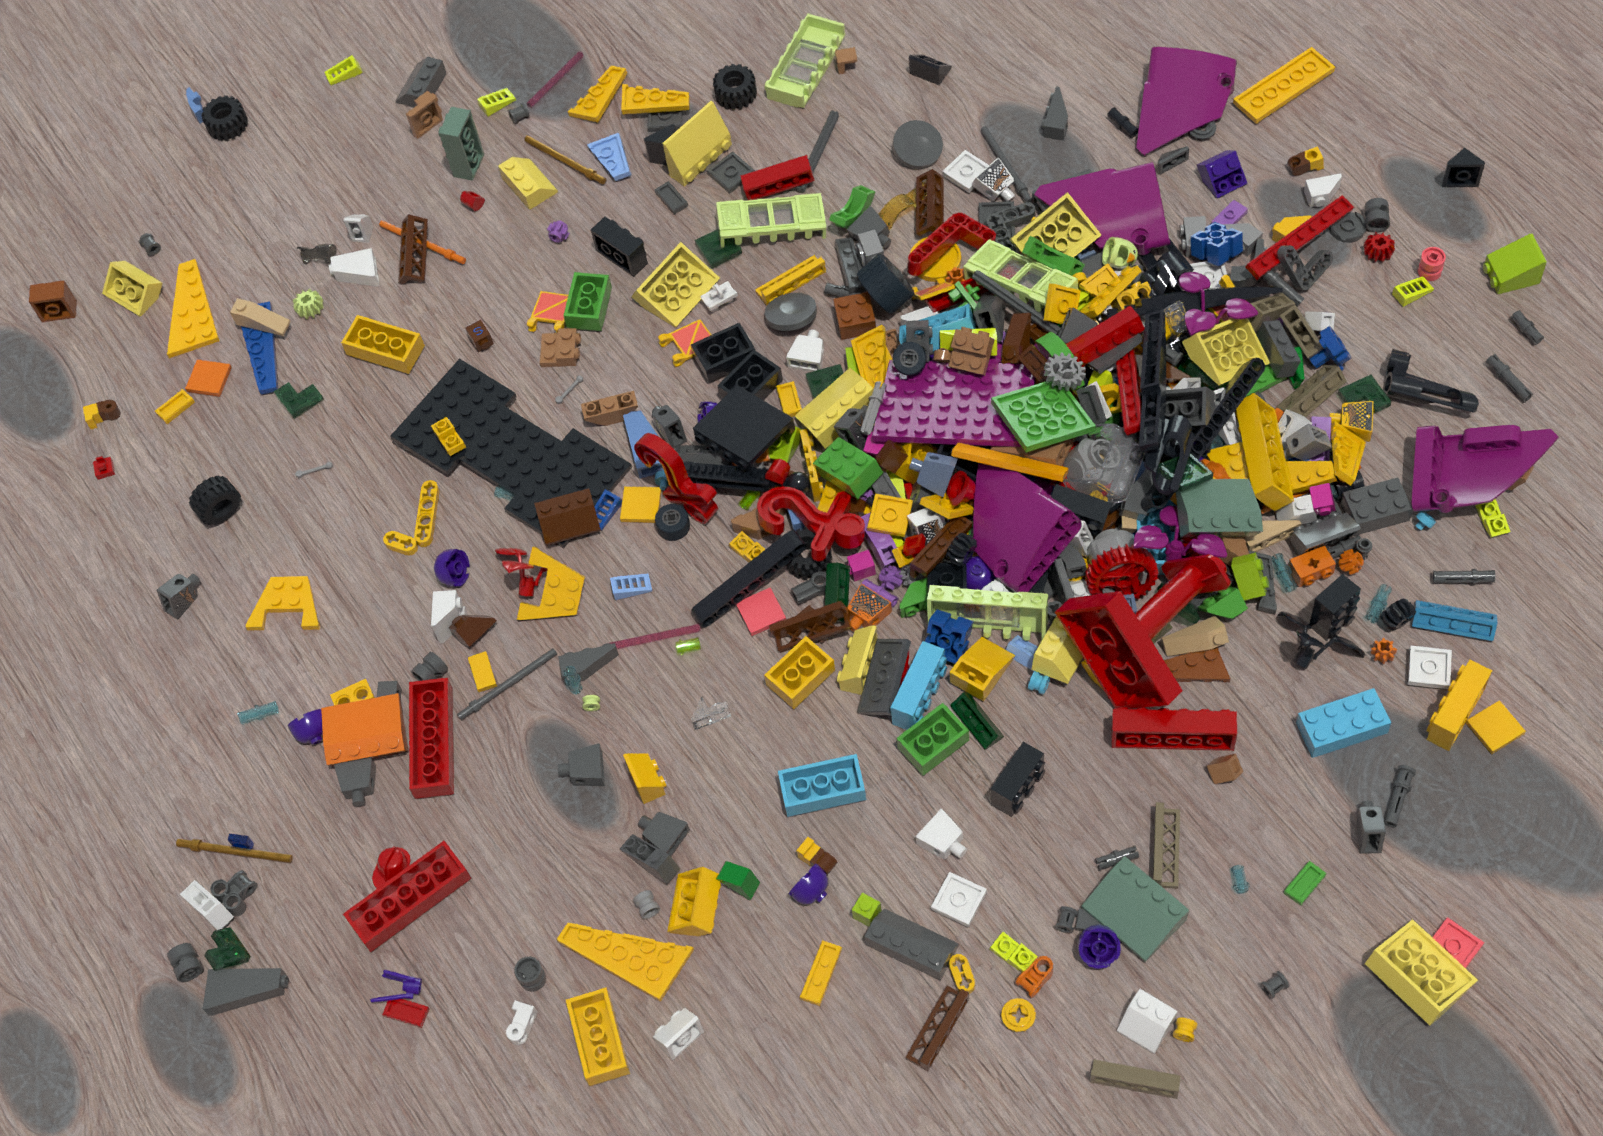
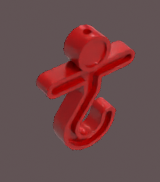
M644 434L634 445V450L641 462L647 467H652L657 460L663 466L669 484L662 493L664 498L671 503L684 504V509L694 520L701 524H707L719 509L713 500L717 495L716 490L708 484L693 483L688 477L682 458L672 446L655 434Z
M792 487L772 488L765 492L758 500L757 518L759 525L765 531L773 535L782 534L785 530L784 517L775 511L780 508H788L796 514L808 530L816 534L811 543V557L816 561H822L826 558L834 541L839 546L847 549L856 548L864 542V520L859 515L849 513L851 509V495L845 491L836 494L827 513L818 510L802 491Z

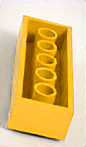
M1253 393L1243 399L1237 407L1235 415L1239 422L1238 430L1242 437L1241 445L1245 452L1244 461L1248 467L1247 476L1255 497L1263 502L1265 506L1276 511L1294 502L1276 411Z

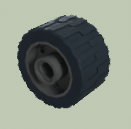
M877 254L857 272V277L865 290L890 314H893L914 295L913 288L901 271L882 254Z

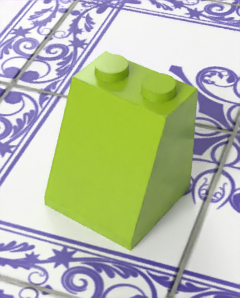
M1531 233L1488 254L1485 263H1483V270L1485 274H1488L1490 285L1492 288H1495L1498 295L1540 284L1547 261Z

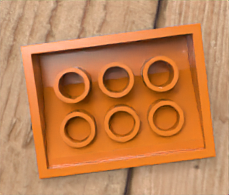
M399 693L321 708L323 746L326 764L329 766L363 758H376L409 751Z

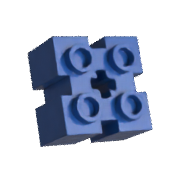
M1213 222L1205 227L1204 232L1200 230L1191 236V255L1200 260L1208 259L1209 263L1216 266L1222 265L1229 258H1233L1243 252V232L1233 228L1228 230L1225 225Z
M936 609L929 619L927 628L929 635L925 642L945 649L947 661L956 664L958 659L968 650L969 641L967 639L971 635L974 621L960 616L955 620L951 618V613Z

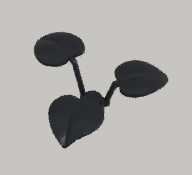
M1284 611L1278 614V616H1285L1292 622L1299 624L1303 631L1296 629V633L1301 641L1293 661L1306 669L1312 659L1316 660L1334 642L1342 643L1358 650L1362 658L1365 656L1364 651L1349 639L1335 635L1334 638L1324 645L1318 639L1307 634V629L1312 627L1304 619ZM1310 646H1317L1321 649L1314 654L1315 649Z

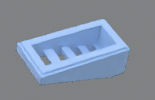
M649 574L610 578L615 600L652 592ZM641 581L645 582L646 587L641 586ZM637 582L638 586L636 588H634L633 583Z

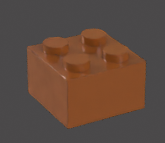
M65 280L30 285L29 303L41 322L76 318L77 300Z
M868 292L833 299L841 340L858 337L876 328Z

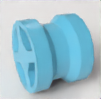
M1034 671L1029 681L1028 689H1035L1039 694L1044 695L1048 688L1050 677L1042 676L1039 672Z

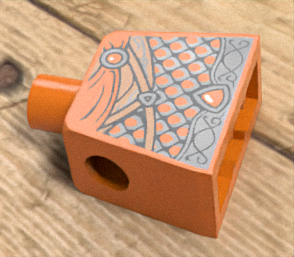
M861 584L847 607L849 618L851 619L852 629L850 630L855 632L860 626L865 628L879 624L892 612L891 602Z

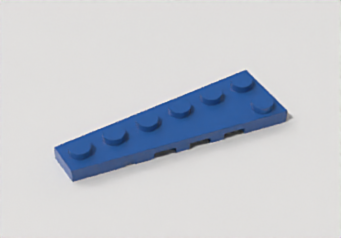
M270 301L258 304L272 311ZM241 326L260 394L278 391L274 334Z

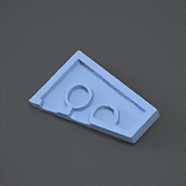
M619 133L587 144L591 152L615 181L631 175Z

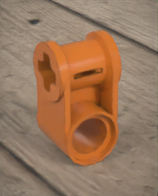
M1047 956L1038 957L1021 973L1015 984L1017 986L1021 985L1029 992V996L1033 998L1052 977V960ZM1041 965L1049 967L1046 972H1041L1038 968Z

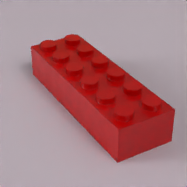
M448 678L409 682V790L415 799L454 794L453 687Z
M1119 707L1112 711L1111 748L1234 751L1237 711L1228 709L1211 711L1209 709L1193 711L1186 708L1179 710H1169L1167 708L1149 710L1148 708L1128 709L1126 707Z
M442 841L351 907L343 915L371 953L472 878L448 844Z

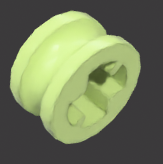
M587 695L582 698L584 703L582 708L584 710L596 711L600 709V697Z

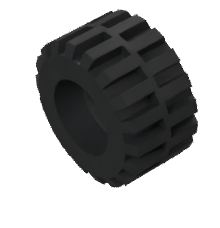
M742 64L726 65L723 69L720 68L718 73H715L713 87L716 101L720 106H725L726 109L732 108V110H736V108H739L740 110L743 109L742 107H748L749 103L754 102V98L757 96L756 81L752 70L748 69L747 66L742 67Z
M218 96L216 99L213 98L210 103L207 102L205 104L206 107H203V112L201 113L202 120L209 135L214 139L218 138L219 141L223 139L225 141L233 140L236 136L242 135L241 132H244L246 130L245 127L248 126V118L243 106L233 96Z
M212 476L202 481L192 491L189 505L204 524L217 525L235 514L240 506L241 494L224 476Z
M804 527V530L797 529L796 532L807 545L805 550L811 549V543L816 534L808 530L807 527ZM831 548L826 558L822 561H816L812 557L802 558L797 556L786 565L787 570L789 569L792 575L795 574L796 578L800 579V577H803V580H807L816 572L827 571V564L832 563Z

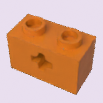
M1324 545L1289 559L1288 571L1298 587L1309 586L1316 580L1332 576L1336 563Z

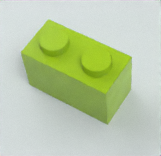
M1256 552L1234 557L1231 567L1243 599L1248 600L1266 596L1269 581L1267 576H1263L1262 570H1264L1261 558L1258 559Z

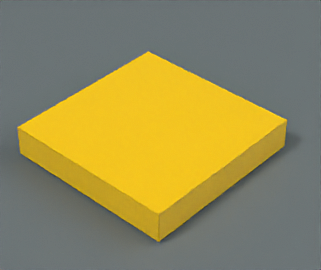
M1049 283L1043 320L1062 325L1069 308L1078 310L1081 290Z
M624 487L620 515L621 522L655 523V515L660 509L662 490L660 487Z
M875 493L867 531L905 537L909 523L907 515L911 514L913 500Z
M947 493L944 494V497L935 494L923 497L920 500L921 505L947 519L973 514L974 510L973 506L967 503L952 506Z
M1500 700L1466 721L1468 727L1491 754L1523 736L1526 732Z

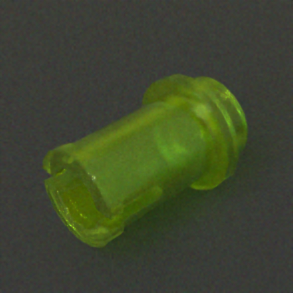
M747 490L748 492L738 504L743 509L748 510L755 499L760 497V491Z
M698 637L683 641L679 639L678 642H675L677 653L684 654L687 651L701 649Z

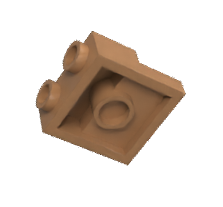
M428 91L414 100L416 106L406 113L413 136L417 139L443 121L438 98L434 93Z
M961 327V330L956 329L951 345L953 351L948 367L985 376L995 339L989 337L990 333L979 331L978 334L972 333L970 328Z
M576 328L558 329V333L542 334L541 367L577 365V359L580 358L578 344H581V335L577 333Z

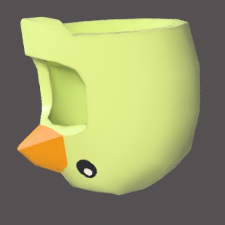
M1110 237L1103 248L1102 262L1104 265L1108 263L1110 267L1116 269L1131 267L1137 260L1138 251L1130 241L1123 238Z

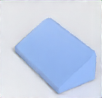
M1017 635L1008 643L1006 650L1015 655L1013 660L1032 669L1034 653L1038 646L1023 640L1022 637Z

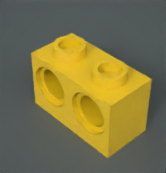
M1139 281L1131 285V289L1126 291L1124 289L1111 302L1113 307L1118 308V310L1124 309L1121 299H1125L1128 305L1135 304V299L1139 298L1137 292H1141L1144 297L1149 296L1151 288L1146 281L1141 284Z
M366 679L330 694L334 705L375 698Z

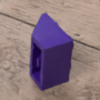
M1226 150L1197 164L1203 183L1215 198H1219L1248 184L1237 152L1234 150Z

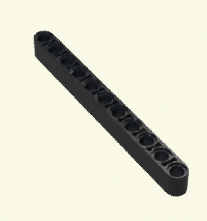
M1253 358L1239 368L1216 399L1214 413L1207 426H1196L1192 431L1195 434V438L1182 479L1187 477L1265 370V363L1262 359ZM1179 457L1172 458L1161 473L1165 479H1173V473L1175 472ZM1153 484L1141 501L1142 509L1147 513H1152L1163 508L1175 492L1163 495Z

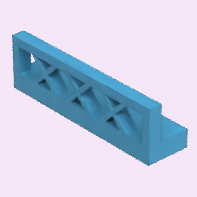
M1416 600V614L1413 618L1412 627L1494 641L1498 623L1497 614Z

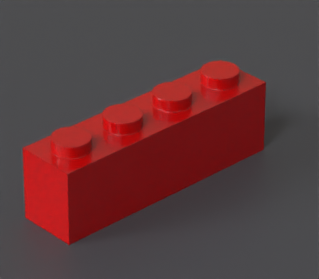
M807 155L741 175L744 192L748 200H756L815 181Z
M1129 306L1066 345L1074 357H1078L1077 362H1083V367L1144 331L1145 327L1139 315Z

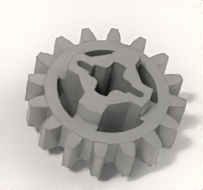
M1061 352L1059 357L1054 354L1052 358H1048L1044 366V376H1047V382H1053L1052 387L1058 385L1059 390L1065 387L1066 391H1069L1070 387L1076 389L1077 385L1081 386L1086 375L1084 373L1086 368L1082 367V361L1077 362L1078 357L1071 358L1070 353L1064 356L1063 352Z

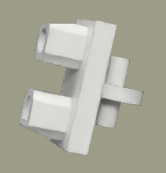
M727 281L720 286L714 284L711 291L701 296V300L711 312H715L722 304L733 302L734 298L738 295Z

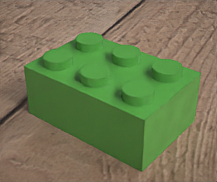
M574 272L563 315L567 328L602 331L612 290L609 275Z
M840 437L813 462L821 477L856 499H859L883 474L875 458Z
M942 703L896 738L897 748L924 776L969 741V730Z

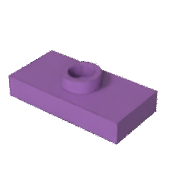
M1233 200L1211 221V224L1213 222L1222 225L1236 224L1248 213V208Z

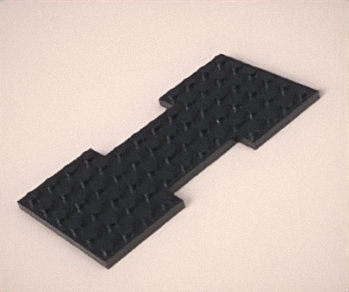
M459 358L390 435L393 441L447 475L460 462L510 493L514 497L504 508L505 512L541 535L543 533L534 503L589 488L595 507L604 490L612 492L632 468L631 463L574 428L561 441L507 407L517 397L516 393ZM446 417L452 423L466 448L449 456L431 428V425ZM572 539L558 542L556 544L562 548H565L566 545Z

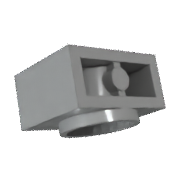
M876 230L858 234L859 243H856V251L863 268L877 254L884 255V251Z

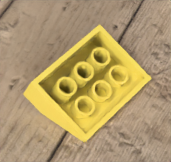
M710 101L663 142L669 176L683 186L693 181L700 172L704 171L711 162L715 161L720 154L728 150L732 145L730 133L714 102Z
M1067 192L1009 240L1020 254L1025 257L1027 256L1022 251L1025 243L1032 236L1053 249L1074 258L1100 237L1101 233Z
M680 242L631 297L644 309L676 328L701 300V296L707 293L720 277Z
M1232 318L1215 325L1212 329L1198 332L1182 341L1190 359L1218 385L1230 381L1239 368L1253 358L1262 359L1265 366L1270 364L1248 318Z
M849 368L798 412L795 417L826 449L839 437L834 425L849 408L861 409L863 405L868 406L869 396L872 395L873 387L858 373Z
M1411 920L1377 947L1365 963L1429 1025H1432L1478 981L1414 920Z

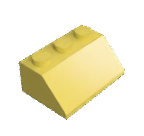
M511 157L498 165L502 179L529 210L558 193V190L530 159Z
M127 261L110 262L102 294L138 316H142L159 298L162 282Z
M1056 616L1034 653L1031 670L1069 684L1083 657L1064 631L1065 628Z
M872 625L857 629L853 637L849 638L848 654H844L842 661L844 667L837 676L840 690L862 695L878 639L877 626Z

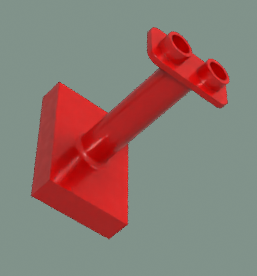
M1207 554L1164 562L1161 567L1168 582L1136 613H1134L1121 591L1069 598L1055 612L1115 709L1119 707L1129 709L1168 706L1183 691L1153 644L1152 639L1199 593L1226 590L1231 585V581L1226 574V565L1220 558Z

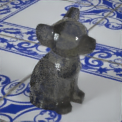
M320 244L313 249L297 246V249L300 250L303 264H308L311 259L316 261L324 260L326 264H331L330 257L336 256L337 249L334 244Z

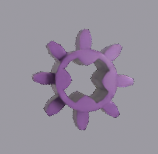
M554 221L547 228L549 238L554 242H563L570 234L567 232V224L562 221Z
M888 565V568H883L879 574V580L882 581L881 586L894 590V587L898 588L903 581L901 579L902 575L899 574L901 569Z

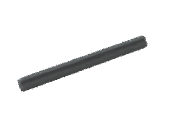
M830 111L810 154L809 162L812 172H814L839 118L837 111ZM808 183L797 186L796 191L805 192Z
M976 270L972 279L1020 313H1031V321L1048 333L1053 332L1058 335L1060 331L1059 326L1052 322L1044 321L1042 314L981 271Z

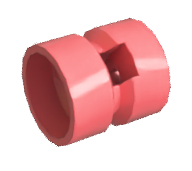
M1437 247L1426 248L1421 255L1418 275L1420 277L1423 276L1427 281L1439 279L1446 259L1444 251Z

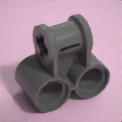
M241 870L234 874L228 882L222 879L214 881L210 887V892L220 903H223L224 907L233 916H241L247 908L244 900L255 892L258 885L247 877L245 871ZM225 889L222 894H219L221 890ZM238 901L237 905L232 907V904Z

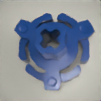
M1329 325L1320 331L1321 339L1319 342L1324 349L1311 357L1310 361L1318 368L1332 359L1342 371L1344 370L1343 364L1349 361L1351 356L1339 336Z

